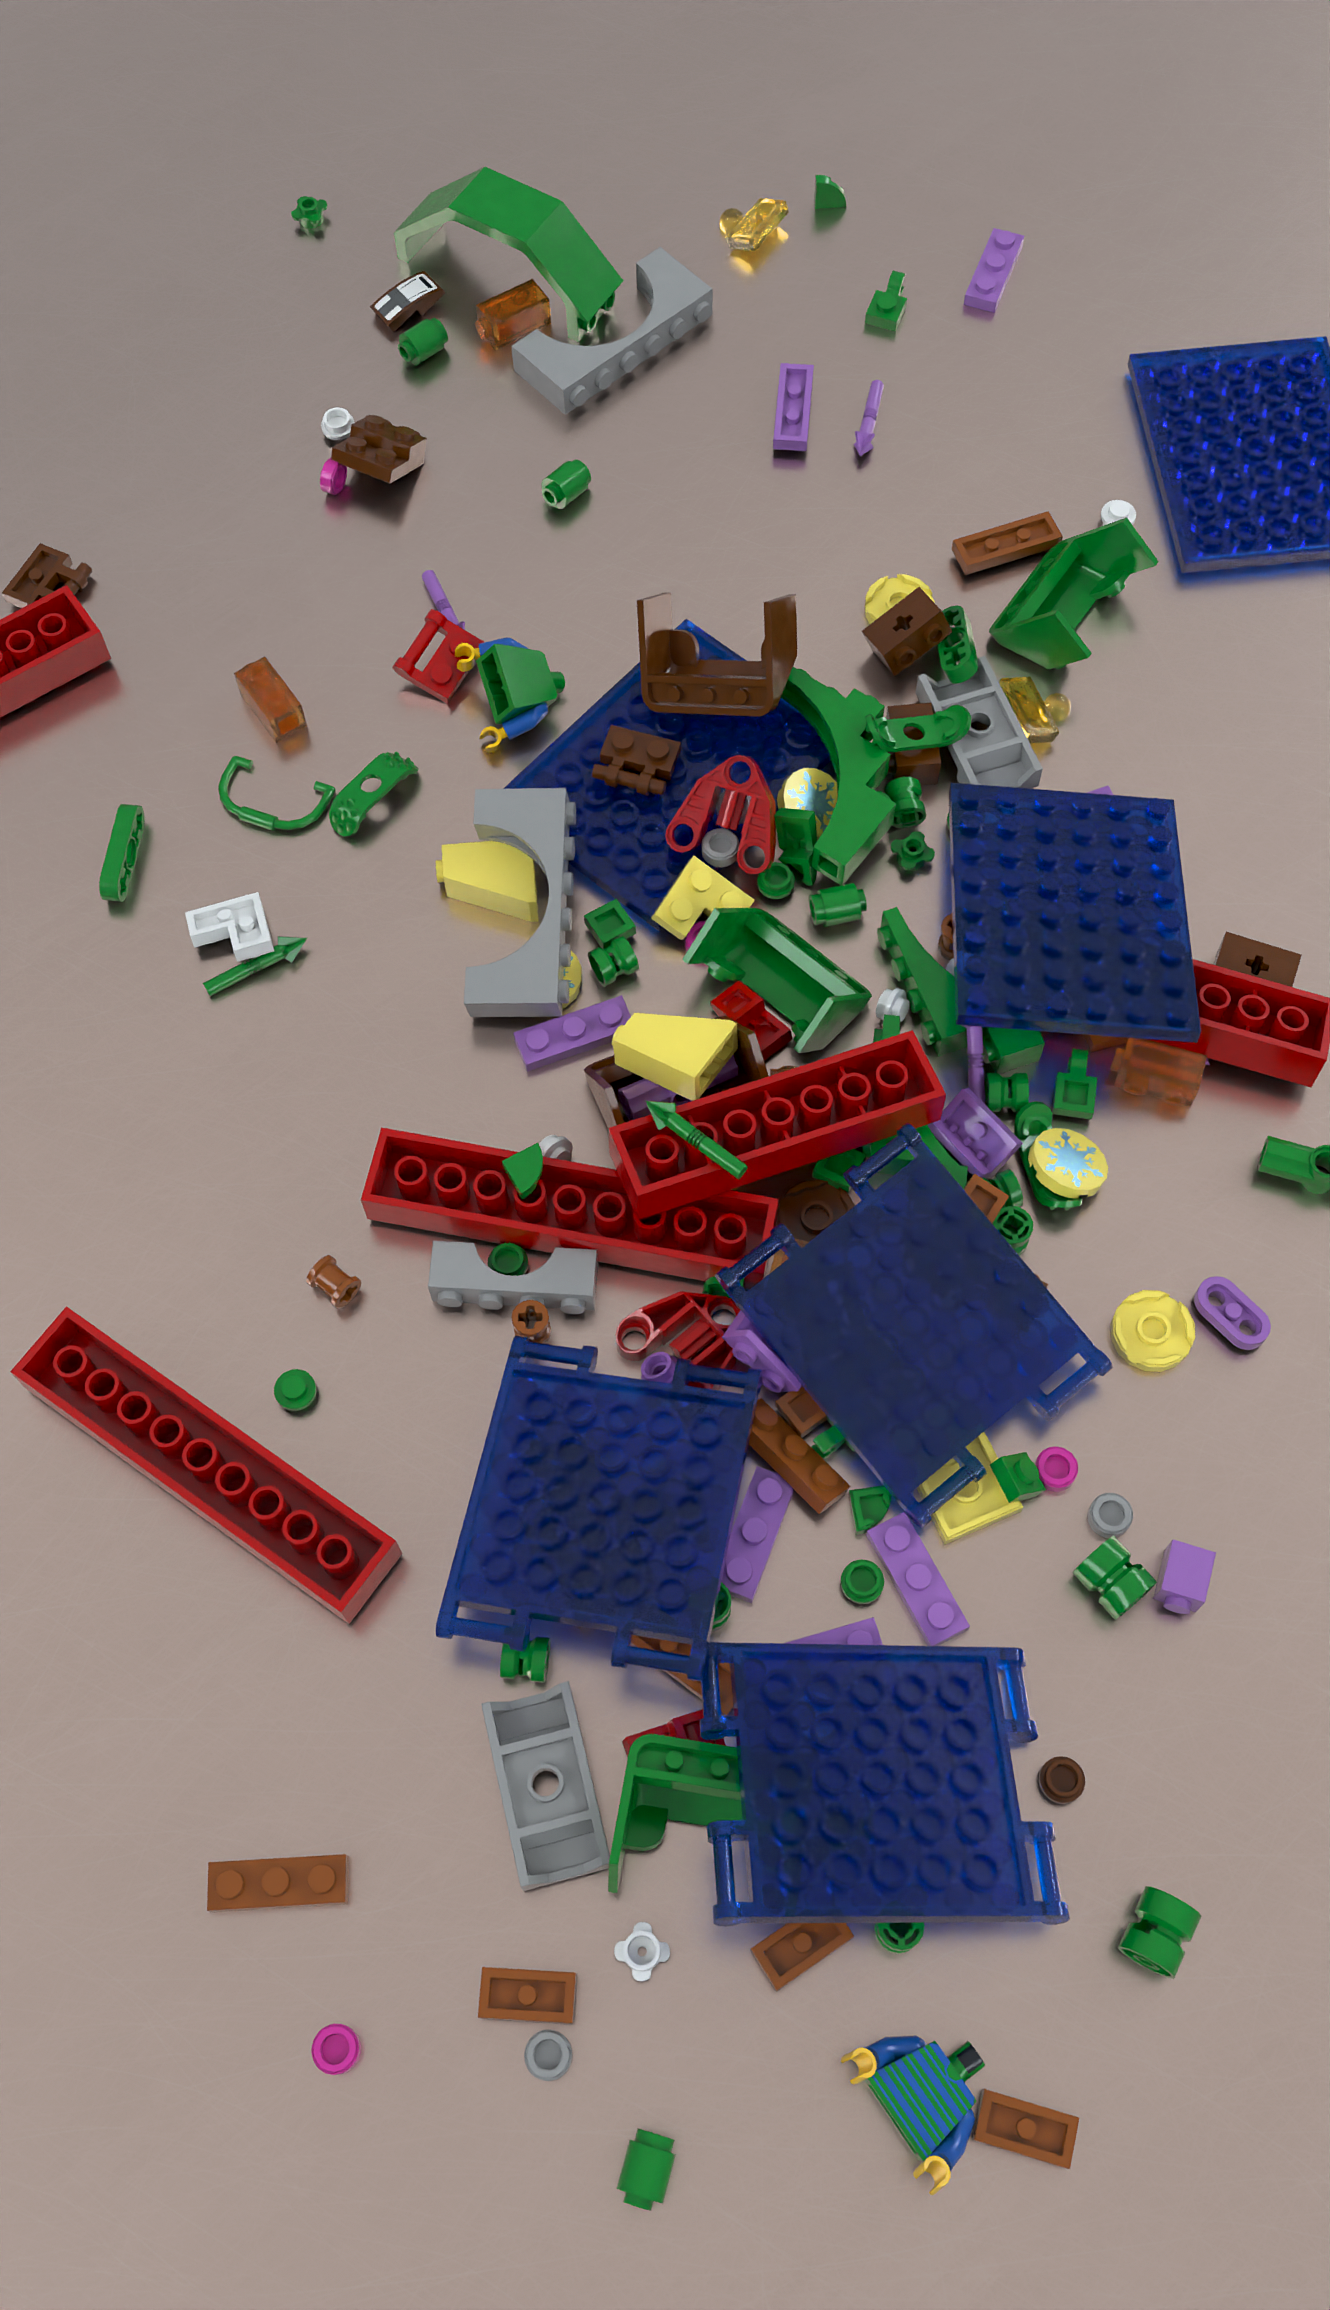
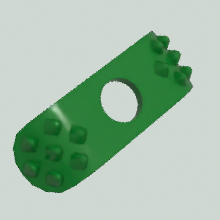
M952 705L944 711H937L933 715L897 719L875 718L872 714L865 716L867 721L866 731L871 732L873 735L872 743H877L882 750L887 752L948 746L961 740L971 726V715L968 709L961 705ZM906 727H916L923 733V738L912 740L904 734L903 729Z
M387 752L378 755L333 800L329 812V819L333 829L344 837L354 835L358 831L362 820L365 819L367 812L400 780L404 781L410 774H417L419 768L414 765L409 757L404 759L398 752L394 754ZM377 778L381 780V786L376 791L365 792L361 789L362 783L367 779Z
M1030 1102L1017 1113L1014 1123V1134L1023 1143L1019 1148V1152L1033 1193L1038 1202L1050 1207V1210L1060 1207L1068 1211L1071 1208L1082 1205V1197L1079 1196L1078 1199H1073L1053 1193L1036 1178L1037 1171L1033 1164L1030 1167L1028 1161L1030 1147L1043 1131L1052 1129L1053 1115L1051 1109L1043 1102Z

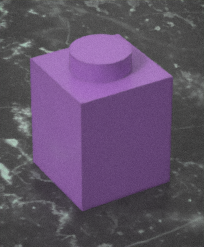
M1173 1539L1164 1550L1153 1599L1164 1602V1607L1172 1612L1189 1614L1190 1611L1197 1612L1206 1601L1216 1552Z

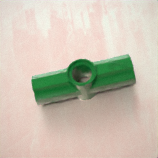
M1267 1136L1260 1154L1258 1171L1300 1182L1308 1191L1314 1194L1328 1193L1330 1191V1174L1320 1172L1316 1165L1325 1167L1330 1173V1145L1312 1148Z

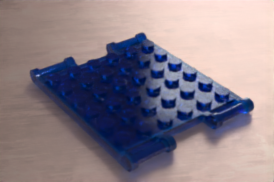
M906 1123L897 1130V1136L858 1167L853 1165L843 1173L847 1183L862 1201L803 1248L796 1242L789 1229L784 1224L779 1223L770 1230L771 1236L730 1268L723 1267L715 1274V1277L907 1515L922 1529L932 1521L931 1515L971 1481L978 1482L987 1475V1471L981 1462L967 1450L966 1446L1025 1397L1043 1418L1051 1421L1060 1413L1059 1407L1097 1375L1104 1376L1113 1368V1364L1105 1353L1096 1348L925 1145L918 1131L911 1124ZM908 1149L915 1159L874 1190L868 1180ZM782 1249L789 1259L746 1292L741 1286L740 1281ZM1079 1353L1086 1363L1048 1395L1045 1394L1039 1385ZM954 1458L961 1468L922 1501L918 1502L911 1492L950 1459Z
M514 1336L438 1614L436 1637L452 1639L454 1635L508 1644L511 1650L525 1652L529 1642L532 1618L616 1632L611 1655L612 1667L626 1669L627 1665L683 1673L687 1674V1679L702 1681L757 1399L762 1385V1370L749 1368L748 1372L722 1369L694 1365L691 1360L678 1358L672 1384L593 1373L598 1358V1348L595 1346L584 1345L582 1349L529 1342L528 1337ZM529 1358L578 1366L577 1370L524 1362ZM692 1381L742 1388L744 1391L741 1394L687 1385ZM460 1606L515 1615L513 1626L457 1617L458 1608ZM637 1635L692 1644L691 1653L689 1656L631 1646L632 1636Z
M722 1642L701 1643L694 1648L695 1663L700 1665L704 1718L699 1721L700 1737L706 1740H718L726 1736L736 1737L743 1820L714 1821L707 1825L708 1842L713 1844L717 1897V1904L713 1906V1922L715 1925L726 1927L740 1923L1042 1922L1046 1925H1057L1069 1921L1068 1905L1061 1898L1052 1842L1056 1840L1054 1824L1046 1821L1021 1820L1008 1739L1016 1743H1027L1036 1740L1039 1736L1037 1724L1034 1720H1031L1023 1674V1668L1026 1666L1023 1649L1015 1647ZM719 1663H730L734 1716H722ZM997 1667L1005 1671L1013 1719H1005ZM744 1841L749 1902H736L732 1842ZM1025 1842L1034 1845L1043 1901H1034Z

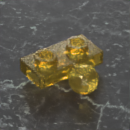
M760 198L745 216L736 208L726 209L720 216L719 224L721 230L728 233L726 239L730 249L751 252L756 251L789 211L786 201Z
M1031 676L1001 678L999 684L1029 743L1053 742L1060 733L1055 722L1065 720L1070 714L1071 703L1069 699L1063 694L1054 693L1043 701Z

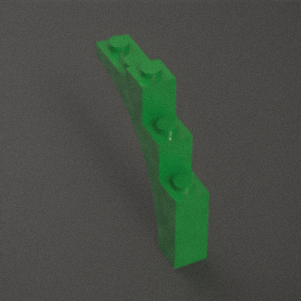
M793 667L781 698L796 708L817 731L829 752L836 773L838 793L837 803L829 824L813 847L811 867L836 883L844 885L890 829L894 821L896 803L885 793L875 791L888 774L891 754L882 750L877 743L873 744L870 742L873 739V735L871 732L866 731L867 721L865 716L872 714L875 718L883 717L885 706L879 703L875 697L865 695L855 688L845 698L835 688L827 687L813 679L806 671Z

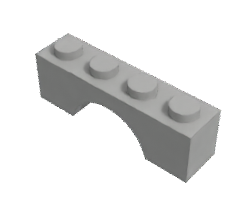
M433 1241L428 1289L432 1301H437L438 1304L446 1307H459L462 1303H473L485 1309H500L503 1305L517 1306L526 1300H536L544 1304L546 1308H560L565 1313L581 1314L585 1310H595L598 1276L597 1250L556 1247L547 1262L537 1270L524 1275L510 1276L490 1269L480 1259L474 1243Z

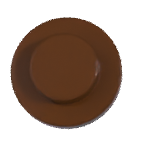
M1059 1756L1048 1760L1043 1765L1039 1774V1784L1042 1792L1048 1799L1055 1803L1067 1804L1075 1801L1082 1794L1085 1787V1775L1077 1762L1068 1757Z

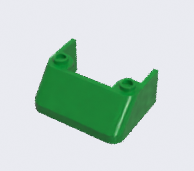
M1127 517L1065 539L1045 554L992 624L989 633L999 645L1046 669L1055 668L1058 670L1067 664L1087 659L1092 653L1075 632V628L1097 599L1106 596L1112 598L1118 595L1125 588L1126 584L1124 582L1130 574L1154 567L1159 561Z
M714 908L682 959L687 964L705 963L709 966L707 971L714 978L722 982H727L728 979L734 981L741 980L794 1022L791 1030L795 1034L794 1040L797 1044L793 1049L798 1053L824 1049L864 1009L872 997L870 991L773 915L759 908Z
M646 1734L637 1738L632 1743L628 1754L609 1859L608 1892H618L625 1849L648 1851L657 1847L664 1838L667 1820L756 1834L755 1855L761 1867L774 1874L789 1876L783 1921L792 1923L798 1897L812 1776L808 1766L800 1759L792 1756L657 1734Z

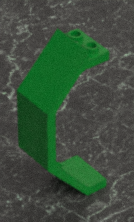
M483 167L431 192L394 232L397 257L407 263L448 221H456L521 251L564 302L568 338L576 342H580L587 332H591L604 312L611 309L615 301V290L624 281L563 201L487 167Z

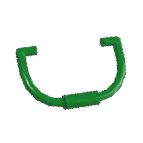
M233 756L224 770L218 785L220 801L228 811L239 816L241 821L272 831L276 830V828L293 830L313 823L326 810L336 791L335 787L316 781L314 790L324 793L316 808L301 819L284 821L279 820L276 816L245 806L241 808L235 805L229 798L227 787L236 768L241 766L251 769L253 766L252 760Z

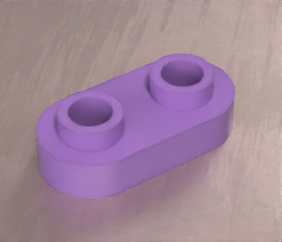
M1209 1277L1200 1284L1194 1296V1303L1198 1312L1240 1349L1252 1350L1263 1344L1270 1333L1271 1324L1268 1316L1236 1285L1224 1277ZM1208 1298H1218L1221 1306L1212 1305ZM1245 1325L1249 1327L1252 1335L1243 1334L1239 1326Z

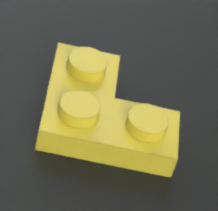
M693 856L651 919L682 940L687 936L702 912L709 917L714 908H750L754 899L696 856Z

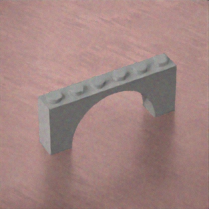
M659 247L636 262L637 289L645 296L651 306L648 317L638 329L620 340L594 346L563 343L546 336L536 329L511 346L514 371L566 415L576 407L583 405L586 400L601 390L608 388L611 383L624 374L633 371L636 366L646 359L656 355L668 344L681 338L690 329L706 321L713 314V289L663 248Z
M566 788L475 789L473 824L479 840H489L510 845L532 858L540 866L548 879L549 898L546 913L541 924L522 947L496 962L466 967L464 1005L470 1017H562V1003H569V981L563 980L564 967H570L571 949L570 944H565V931L572 930L571 908H566L567 895H573L574 889L573 873L568 872V860H574L575 841L574 837H569V826L576 825L575 802H569Z

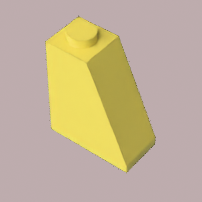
M495 841L442 845V860H436V876L438 883L444 882L447 897L529 922L539 921L534 860L515 847Z
M634 1013L625 1025H620L616 1029L612 1037L615 1065L691 1101L697 1100L738 1049L737 1023L722 1019Z

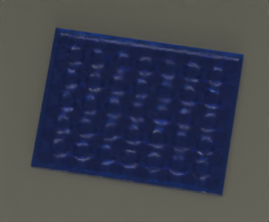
M1327 337L1130 354L1127 365L1181 572L1187 573L1330 559V346Z
M685 619L675 628V630H687L695 636L699 645V659L747 661L688 619ZM639 662L503 789L566 788L569 802H575L576 825L569 826V837H574L575 858L574 860H568V863L659 931L662 926L652 920L651 917L693 856H696L717 873L723 868L712 866L704 860L702 856V842L694 850L677 852L671 849L666 841L665 835L668 825L697 780L730 757L736 755L749 756L758 764L776 801L777 812V796L779 790L782 789L784 780L793 772L803 768L822 770L831 761V758L815 728L796 708L780 698L778 706L774 711L759 717L654 712L645 705L642 698ZM611 725L681 742V753L671 780L656 777L658 780L667 782L663 796L650 793L648 796L637 793L634 788L618 785L615 788L605 785L603 780L592 778L595 764L609 766L608 764L600 763V752ZM738 761L732 766L730 774L735 782L742 784L749 779L751 770L747 763ZM624 769L627 772L641 774L640 772ZM721 788L720 794H721L723 791H725L726 789H725V788ZM715 809L713 819L709 823L706 833L713 829L724 828L716 825L717 809ZM680 824L676 827L674 838L678 844L687 846L692 842L694 833L690 826ZM743 824L738 825L737 831L728 829L737 836L739 844L742 838Z
M951 783L948 795L956 1025L1197 1043L1201 1034L1174 800Z

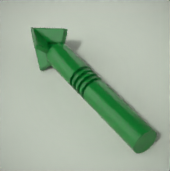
M278 936V945L273 947L274 952L253 958V960L249 959V962L245 961L246 963L243 962L204 982L203 985L209 996H212L251 976V973H257V970L261 971L260 968L265 969L284 958L292 963L307 938Z
M646 1101L658 1130L667 1126L735 1178L740 1179L744 1175L748 1166L675 1112L676 1103Z

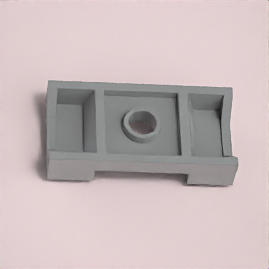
M986 656L977 659V672L965 682L955 684L951 683L949 679L936 682L926 674L918 676L916 695L919 702L931 703L933 714L937 711H944L952 705H961L968 709L971 715V723L980 722L988 726V729L983 731L975 730L970 726L967 734L961 740L947 746L958 768L957 780L968 802L976 805L1039 786L1043 770Z
M569 1681L560 1683L544 1693L509 1702L482 1703L481 1706L522 1890L526 1891L608 1869L609 1849ZM543 1771H551L559 1779L557 1790L549 1796H540L533 1790L534 1778Z

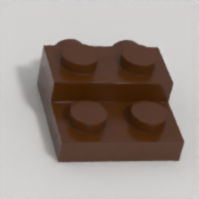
M367 415L351 425L350 438L332 447L331 460L377 479L392 483L424 464L427 438L409 427H397L380 416Z

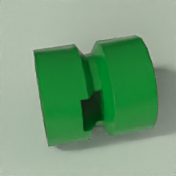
M1113 1535L1095 1549L1073 1571V1574L1088 1591L1098 1590L1100 1592L1098 1602L1117 1620L1157 1584V1581L1141 1564L1132 1565L1129 1562L1131 1553Z
M1145 1886L1135 1908L1138 1922L1128 1924L1118 1949L1143 1967L1164 1977L1174 1979L1185 1956V1951L1181 1944L1182 1942H1191L1201 1915L1193 1907L1173 1895L1154 1887Z

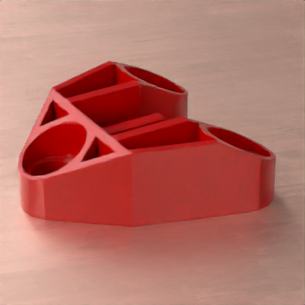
M736 755L730 757L697 780L668 825L665 837L667 844L677 852H688L697 848L701 844L708 825L713 819L721 788L726 790L716 825L737 831L747 795L752 796L741 831L742 838L737 851V862L744 872L758 874L765 872L774 862L776 847L774 815L776 814V801L754 759L745 755ZM738 761L747 763L751 770L749 779L742 784L735 782L730 774L732 766ZM680 824L690 826L694 833L692 842L687 846H681L674 838V831ZM751 846H758L764 851L765 861L759 868H752L746 863L745 853Z
M680 1291L639 1308L625 1317L617 1327L615 1334L617 1350L623 1358L630 1361H640L646 1358L662 1344L668 1343L694 1320L696 1322L669 1344V1347L674 1351V1355L685 1363L714 1340L709 1347L691 1361V1365L672 1385L670 1392L671 1410L675 1416L682 1420H696L704 1414L736 1364V1357L732 1353L733 1348L722 1338L730 1325H722L712 1319V1315L720 1309L731 1311L735 1317L738 1315L741 1308L731 1298ZM631 1331H638L644 1334L646 1343L640 1349L631 1350L624 1346L622 1342L624 1336ZM685 1390H692L699 1394L701 1402L696 1408L686 1410L677 1403L678 1395Z

